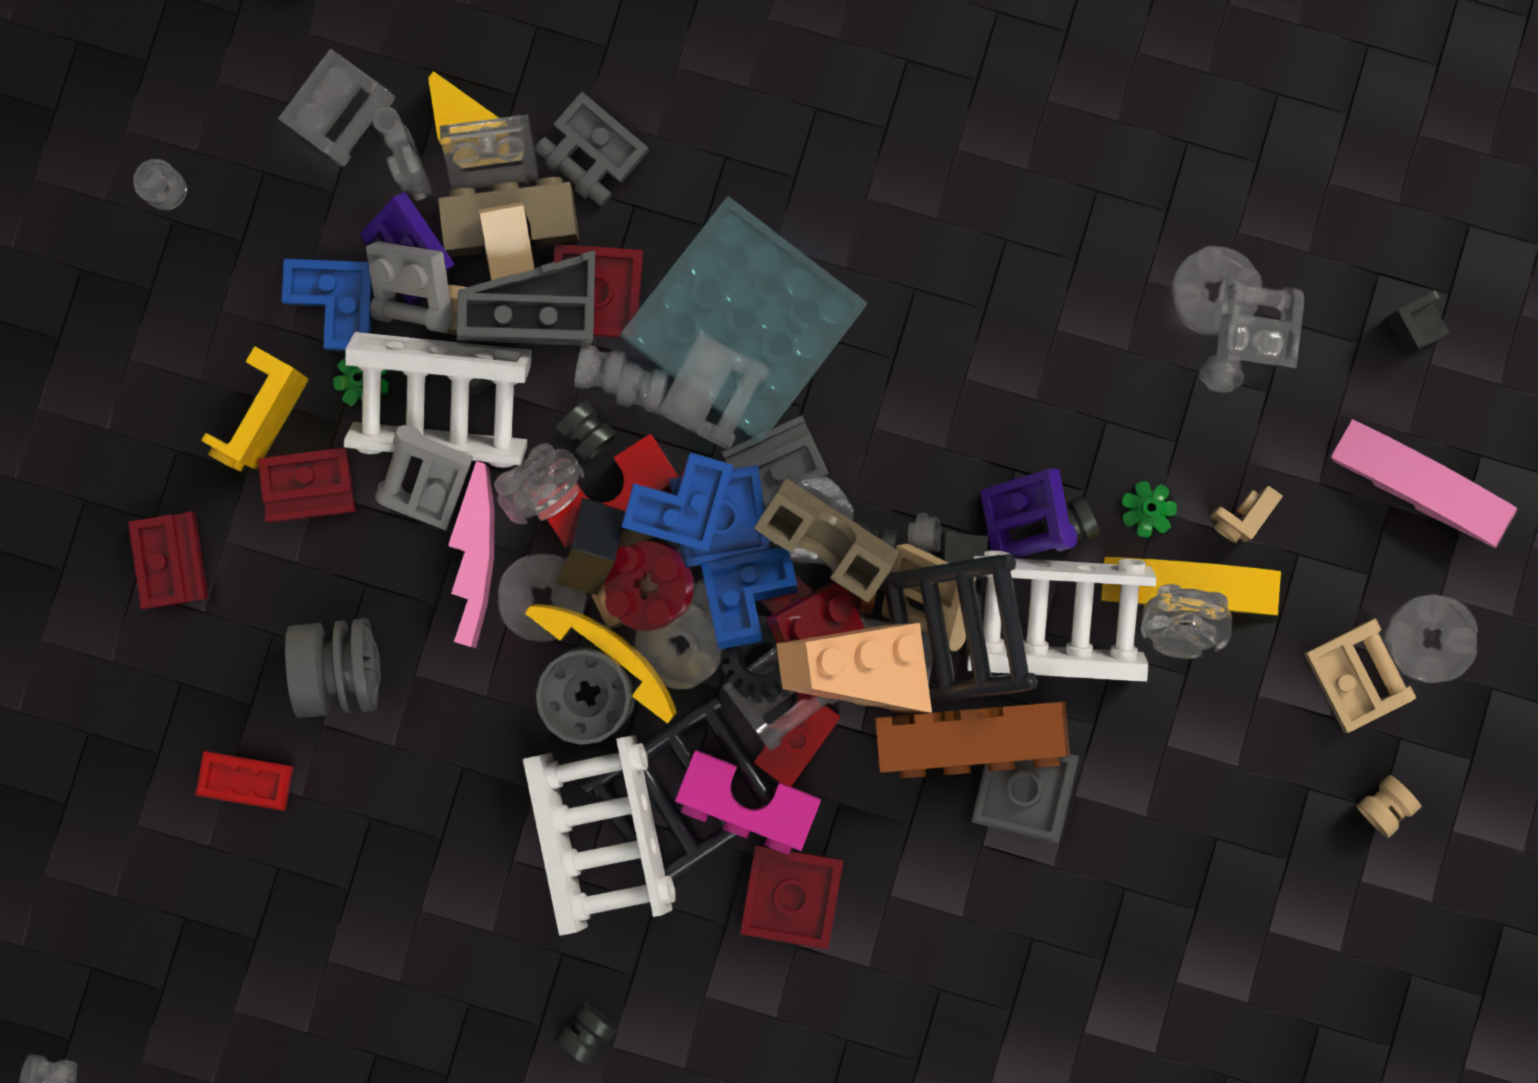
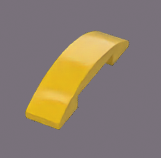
M1104 557L1103 564H1118L1120 559H1137L1144 561L1146 566L1152 567L1156 576V586L1139 585L1138 604L1278 615L1281 571L1139 558ZM1102 583L1100 601L1119 603L1121 584Z
M534 604L526 610L525 614L560 641L565 639L574 628L640 679L642 683L632 697L667 724L677 713L672 698L658 673L647 659L618 633L595 619L566 608Z

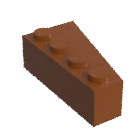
M1065 702L875 718L880 773L899 771L900 778L926 776V769L943 767L944 775L971 773L970 765L988 763V771L1015 769V761L1032 760L1033 768L1060 766L1059 757L1070 755Z

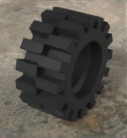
M758 616L763 641L726 648V651H721L720 659L724 663L722 665L723 672L732 686L737 689L741 696L746 699L749 696L753 702L761 703L762 698H765L768 703L776 702L775 695L781 694L783 699L790 695L787 690L782 689L779 663L773 671L764 675L754 674L748 669V657L756 647L771 645L777 648V643L766 616Z

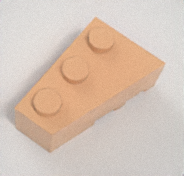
M920 623L883 625L776 644L782 689L854 702V704L879 707L898 713H932Z

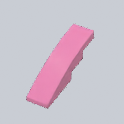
M1353 419L1331 456L1334 463L1373 481L1374 486L1413 504L1416 510L1494 548L1497 547L1517 511V507L1476 483Z
M478 461L475 463L448 545L465 552L451 594L468 599L454 642L473 648L477 646L488 605L494 562L495 512L490 468Z

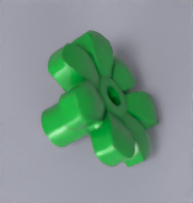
M343 358L338 364V368L344 375L334 377L333 384L336 390L346 391L342 400L347 405L353 407L359 399L362 401L363 371L358 366L346 365V358ZM388 369L381 371V377L387 374ZM381 379V394L385 395L388 393L390 384L388 381Z
M1147 481L1137 483L1135 485L1136 495L1125 493L1120 501L1123 507L1129 509L1128 512L1121 516L1123 524L1126 527L1137 524L1136 534L1142 538H1148L1152 533L1153 527L1158 533L1164 534L1171 527L1170 522L1165 517L1174 516L1177 513V504L1173 501H1165L1169 495V489L1166 486L1160 484L1151 491L1150 484ZM1148 505L1152 507V512L1147 509Z

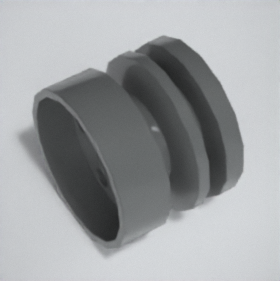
M367 618L353 620L351 636L345 620L335 621L332 641L330 642L327 640L321 623L288 626L285 641L286 674L290 701L297 718L330 714L334 694H337L344 713L354 712L356 696L362 712L376 710L378 687L381 682V667L378 647L374 641Z
M596 645L577 646L553 660L540 676L536 692L538 713L547 728L564 741L580 745L600 742L614 734L634 711L636 699L632 695L638 688L636 676ZM587 680L591 687L598 685L601 692L595 696V703L592 702L590 697L582 698L580 695V690L586 687L585 681Z

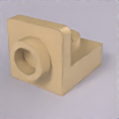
M1270 486L1262 489L1259 494L1251 490L1237 509V512L1243 515L1241 519H1238L1221 506L1213 511L1210 518L1217 522L1214 527L1215 530L1234 543L1238 539L1247 542L1254 537L1283 496Z

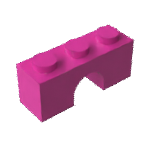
M695 750L675 800L683 804L681 813L706 822L708 815L725 821L724 830L744 838H748L750 831L767 837L765 846L788 855L792 848L802 851L821 802L820 798L778 782L772 799L766 805L755 809L746 808L735 800L731 791V781L737 765Z

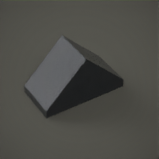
M581 497L557 571L555 583L598 596L615 563L624 510Z

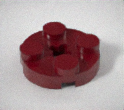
M639 541L619 548L615 563L605 580V606L607 611L612 616L617 617L624 625L639 631L662 630L668 627L667 625L672 624L676 618H681L690 606L694 591L693 576L690 568H686L683 560L679 557L682 555L671 545L658 541ZM649 573L652 574L651 582L657 584V591L651 592L645 597L641 589V581Z

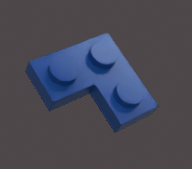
M284 259L282 303L284 305L325 307L323 345L325 350L346 351V347L355 332L371 334L372 317L370 314V304L373 299V288L368 262Z
M688 452L676 495L636 483L632 484L621 527L708 552L733 465Z
M783 547L701 563L718 650L763 641L755 601L798 593L790 552Z

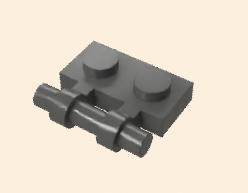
M583 92L576 97L553 124L554 128L565 136L560 144L556 146L548 138L544 137L534 149L546 160L545 165L554 173L561 172L576 185L575 191L585 199L589 196L600 206H603L612 195L600 183L604 176L608 173L621 184L649 152V148ZM577 148L595 162L587 172L570 158Z

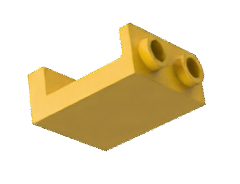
M255 346L246 362L268 377L230 443L227 444L207 433L204 434L201 440L212 447L208 453L209 456L240 472L244 465L255 470L259 468L258 459L264 458L309 381L306 376L293 367Z

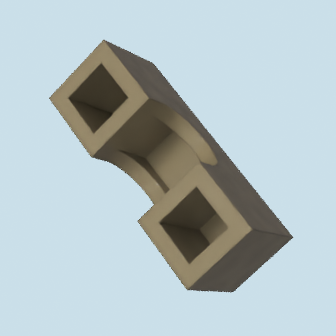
M560 177L542 178L536 181V186L519 188L518 183H500L492 186L493 191L475 193L474 188H458L450 190L449 197L438 198L443 245L449 257L485 253L478 210L522 202L524 205L526 220L530 223L532 240L536 247L579 242L573 188L570 182L562 183V178Z
M787 478L754 527L755 530L793 553L795 548H802L817 555L831 568L832 580L868 603L893 568L899 553L898 550Z

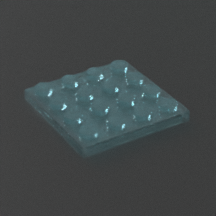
M727 196L627 324L620 337L761 444L868 303Z

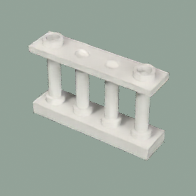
M355 332L346 347V365L358 366L363 371L362 423H352L344 439V447L356 448L364 454H377L382 451L394 452L393 439L399 426L380 424L381 371L385 369L403 371L407 375L406 425L417 428L425 438L473 456L472 460L489 462L490 465L501 468L521 465L527 449V439L512 438L514 385L525 383L531 367L532 350ZM429 374L447 375L452 380L450 431L424 429L425 376ZM473 378L492 380L496 384L494 436L468 433L469 383Z
M986 551L984 552V556H973V559L995 555H1006L1010 553L1003 551ZM1015 558L1016 567L1011 571L1012 578L1032 579L1027 639L1023 640L1029 673L1046 676L1147 682L1148 662L1144 652H1138V649L1134 647L1139 585L1156 586V576L1151 566H1146L1144 561L1137 559H1120L1118 564ZM987 575L983 630L991 672L1010 673L1004 640L1000 638L1001 619L993 575ZM1050 580L1076 582L1071 642L1066 644V647L1049 646V643L1045 641ZM1094 583L1121 584L1116 645L1111 646V650L1093 649V645L1089 644ZM967 645V647H966V663H967V669H968V671H972L971 661H970V656H969V650H968V645Z
M636 735L616 739L618 753L560 765L557 761H554L552 753L523 759L559 936L576 933L587 928V919H590L591 914L649 902L653 917L672 911L671 903L675 902V888L672 878L669 875L665 876L643 771L648 767L647 754L643 744H638ZM623 770L628 793L627 797L570 809L567 805H563L560 793L563 782ZM632 814L637 836L636 841L583 852L572 849L569 836L572 826ZM641 858L647 885L592 896L581 893L578 875L581 874L582 870Z

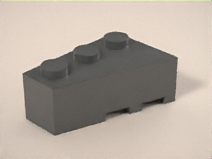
M595 250L560 262L542 265L539 268L515 275L511 274L458 290L456 342L590 346L593 341Z

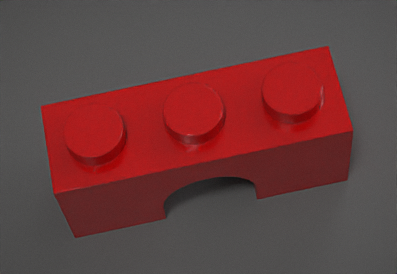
M649 434L613 457L623 472L624 486L621 493L614 500L603 504L625 511L633 483L671 493L669 478L679 476L652 434ZM574 482L538 505L564 547H566L581 497L588 499L577 482Z

